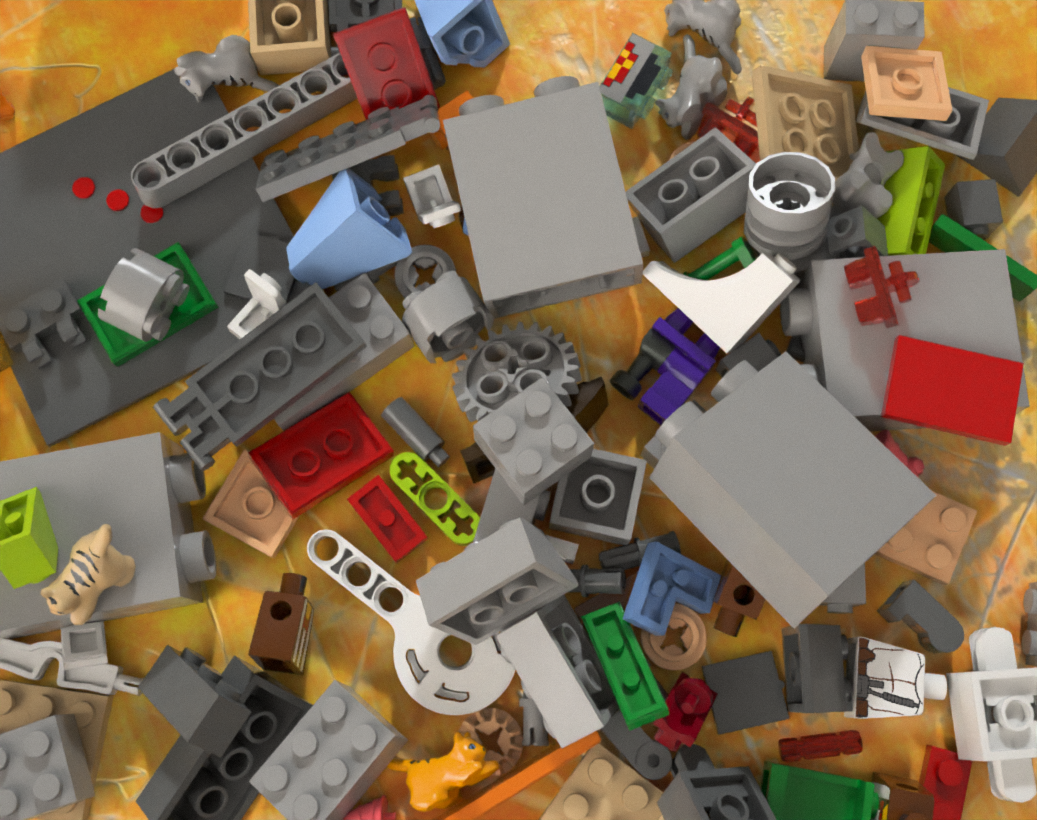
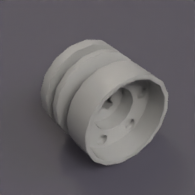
M781 152L769 155L756 163L749 174L744 220V235L749 245L760 254L767 253L776 256L780 253L789 260L807 257L818 250L826 238L829 212L832 208L835 193V177L830 168L818 158L801 152Z

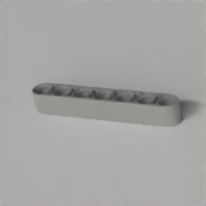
M338 53L140 161L131 171V180L141 201L151 208L166 206L356 100L357 96L350 78L343 77L348 73L341 54ZM316 91L323 92L320 95H311V93ZM291 109L288 113H279L280 110ZM253 126L260 127L255 131H246ZM220 144L227 145L225 148L220 150L213 149L215 146ZM187 162L194 163V164H193L192 166H190L189 168H186V169H181V168H179V167H180L182 164H184V163H187ZM152 181H160L159 184H157L154 187H146V185Z

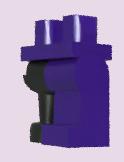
M679 308L668 315L665 320L661 317L658 318L644 336L639 354L627 372L618 370L609 380L619 393L630 400H634L642 390L639 381L652 368L661 374L654 385L642 396L638 404V408L660 426L673 412L686 403L702 380L711 371L716 362L715 357L720 349L706 333L695 344L686 338L684 334L692 326L693 321Z

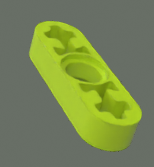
M405 452L397 455L390 465V476L394 483L452 542L460 546H468L473 543L480 520L478 514L417 454ZM404 463L408 466L416 463L415 472L423 482L428 475L432 478V480L421 486L417 495H414L412 491L417 489L418 486L409 477L403 480L399 479L402 475L400 466ZM434 488L442 489L447 494V503L439 510L429 509L425 505L427 492ZM455 503L461 506L454 510L461 520L466 521L469 518L473 520L470 525L473 533L470 536L465 533L459 536L455 535L454 532L457 530V526L449 517H447L445 523L439 520L450 513Z

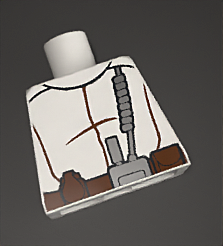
M866 637L848 638L846 677L850 679L852 698L850 702H846L847 711L844 712V717L868 719L922 715L924 698L945 699L947 693L946 677L940 674L925 673V656L923 654Z

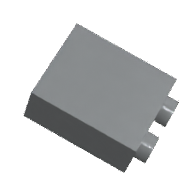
M555 77L539 84L534 89V98L505 105L503 98L500 96H479L464 102L459 107L460 116L443 120L483 301L494 319L642 283L643 260L598 82L580 86L579 80L575 77Z
M1005 249L811 260L800 277L801 281L780 303V317L784 335H801L802 350L805 352V360L800 365L869 431L926 428L881 417L894 341L899 335L1023 363ZM1024 367L1016 414L1030 406Z
M786 351L759 372L747 360L741 361L725 374L713 388L711 396L718 402L716 405L703 413L692 401H689L673 412L655 434V437L666 447V450L649 478L793 628L797 627L937 496Z
M161 432L0 462V501L37 487L41 492L58 545L56 573L39 583H29L13 589L0 570V638L15 639L60 630V627L75 625L71 622V613L59 616L50 612L46 598L41 595V589L48 587L62 573L69 563L70 553L75 543L81 537L98 530L103 524L111 526L113 538L110 544L120 554L131 556L134 559L136 565L135 574L128 584L122 587L111 586L103 590L98 597L91 619L85 623L102 620L109 621L203 603L201 581L215 578L216 556L209 533L206 530L194 532L190 501L205 498L204 471L199 469L189 454L184 453L183 448Z

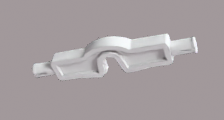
M0 638L1 669L28 679L41 680L50 662L56 658L59 661L57 685L60 687L90 690L106 695H115L117 690L137 696L142 694L138 687L130 686L129 683L139 686L144 678L122 674L123 668L121 666L105 663L64 670L61 642L42 641L31 645Z

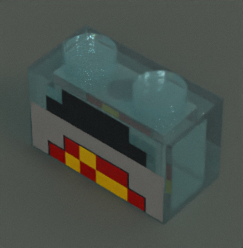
M632 33L599 86L606 115L631 129L635 127L639 118L645 120L655 103V99L652 98L657 88L663 90L672 75L673 69L669 68L672 52Z

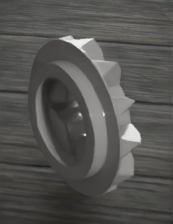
M418 245L411 248L412 253L408 257L398 260L395 268V282L403 297L406 298L415 291L423 292L431 286L428 282H424L422 285L419 284L416 288L414 287L419 275L413 265L422 270H427L436 264L437 266L432 274L435 283L444 273L448 271L456 272L450 256L442 249L432 245Z

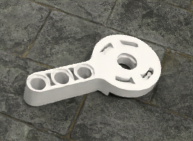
M320 530L311 536L307 544V553L310 560L392 625L395 632L393 649L395 669L401 684L416 702L440 714L465 715L489 706L502 695L514 676L515 668L505 660L502 653H497V651H500V642L496 637L499 632L477 645L470 643L472 647L471 657L464 665L452 667L445 664L440 657L439 649L442 641L450 634L428 625L420 595L414 594L335 531ZM325 538L335 539L339 547L337 555L329 561H323L317 555V546ZM356 563H365L371 570V577L363 586H354L348 578L349 569ZM387 588H397L403 595V604L395 612L384 610L380 604V596ZM408 649H415V654H414V650H409V651H408V653H407V658H408L409 663H411V666H412V669H413V671H414V674L416 675V677H417V679L420 681V683H418V682L416 681V679L414 678V676H413V674H412V672H411L410 666H409V664H408V662H407V660H406V652H407ZM466 692H469V699L466 700V701H463V702H457V701H454V700L441 699V698H438V697L434 696V695L436 694V695H439V696H442V697H446V698H453V699H456V700H465V699H467V693H466Z

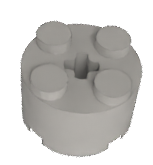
M134 248L130 251L134 257L131 260L123 257L111 272L100 297L108 301L106 310L103 311L98 308V317L100 320L145 342L152 338L161 341L166 336L171 325V320L168 319L175 305L179 307L183 304L190 286L183 283L184 274L182 270L138 248Z
M455 271L444 273L435 284L423 292L415 291L409 294L402 303L406 309L402 317V323L430 363H436L435 358L441 357L444 362H447L465 354V349H472L476 346V338L481 339L478 333L485 326L489 331L494 322L492 314L487 310L485 304L468 280L464 277H459Z

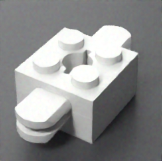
M999 627L979 629L969 636L973 672L946 673L958 759L987 761L992 794L1000 800L1023 803L1031 800L1037 793L1032 758L1037 757V667L1017 669L1013 638L1009 631ZM992 706H993V717H994V720H993L992 715H991Z

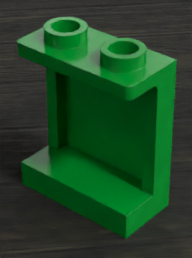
M764 761L760 789L777 820H871V818L876 817L878 812L879 797L878 793L874 792L875 785L872 782Z

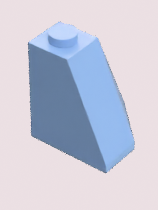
M414 0L429 38L441 62L446 65L463 63L470 64L473 67L485 68L510 45L492 0Z
M349 168L339 171L286 247L289 270L294 278L301 283L307 282L310 285L316 282L322 290L406 258L412 253L404 226L397 217L390 220L388 212L379 203L382 200L380 195L370 184Z

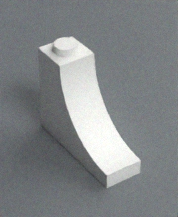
M762 253L745 269L717 280H701L686 276L671 268L664 261H651L643 270V275L726 353H730L741 346L801 281L793 274L797 269L796 266L780 253L776 256Z

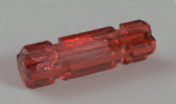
M849 730L841 731L839 735L836 733L801 736L800 740L794 737L780 739L778 741V750L782 761L795 762L801 761V757L806 760L840 756V752L843 755L860 754L863 750L859 731Z

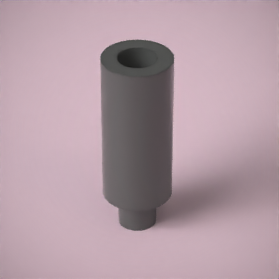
M398 397L384 409L381 417L424 461L431 459L438 467L447 462L450 456L441 448L445 441L403 397Z

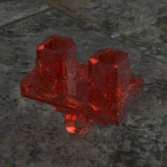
M748 96L743 104H740L730 98L725 109L736 114L735 117L708 102L702 111L704 120L697 134L698 139L716 127L721 133L726 131L736 137L733 143L751 158L756 150L759 151L757 130L746 125L744 121L746 120L757 127L756 113L752 111L755 104L754 99Z
M876 246L864 249V258L844 266L850 290L873 284L877 295L854 302L860 325H875L885 322L886 329L898 326L890 293H897L900 304L910 302L912 297L909 288L919 283L918 273L916 271L904 272L901 261H894L888 264L891 276L885 279Z

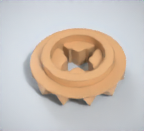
M674 605L668 627L674 630L678 627L681 628L683 625L687 626L680 636V640L683 643L682 646L686 649L685 652L681 647L678 648L674 644L661 649L660 646L666 638V633L665 636H655L642 629L641 644L648 659L667 670H682L696 663L702 656L707 642L706 629L698 614L684 605Z
M484 708L469 715L462 723L459 733L464 737L467 731L470 732L471 738L482 745L483 742L479 738L480 735L475 732L476 729L481 733L485 732L490 735L493 731H497L499 727L503 728L497 743L505 754L502 756L499 752L496 753L493 750H489L484 756V761L497 760L500 768L491 776H499L509 771L519 760L523 749V735L517 721L510 714L496 708Z

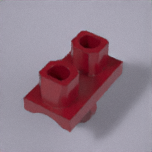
M682 671L665 700L669 715L653 722L659 728L654 736L655 740L675 752L681 743L691 747L718 693L711 690L704 680L690 678L689 675Z

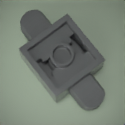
M692 744L691 747L683 745L675 754L670 769L674 779L657 801L664 820H777L749 766L715 769L706 749L696 744Z

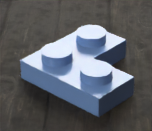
M650 542L647 544L623 620L655 636H665L675 602L700 614L710 613L721 575L659 542Z

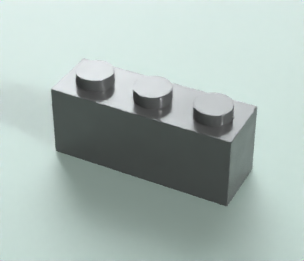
M167 645L138 688L188 743L221 758L251 711L239 700L242 693L231 684L223 681L224 676L220 672L205 664L206 659L188 647H185L180 652Z

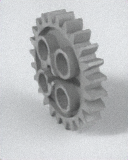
M522 322L518 323L514 331H510L506 324L503 325L502 334L499 335L489 330V340L485 342L476 338L477 349H465L464 353L467 360H458L456 362L459 372L452 375L456 384L452 388L461 411L466 413L470 422L475 420L479 422L542 377L565 406H571L569 394H578L579 390L576 382L582 380L579 370L581 366L573 343L566 342L562 332L554 336L552 326H548L540 332L537 322H534L529 330L524 329Z

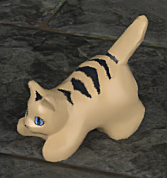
M103 524L98 530L81 537L72 547L69 563L62 573L48 587L41 589V595L46 598L50 612L59 616L71 613L70 619L75 625H83L91 619L98 597L103 590L111 586L122 587L128 584L134 577L135 561L131 556L120 554L110 544L113 534L109 524Z

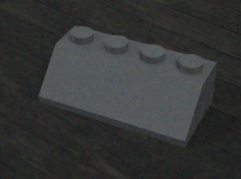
M234 655L222 673L224 676L222 680L231 684L242 693L239 700L251 713L222 757L220 758L188 743L180 735L135 802L149 820H241L259 794V791L249 780L313 704L266 672Z

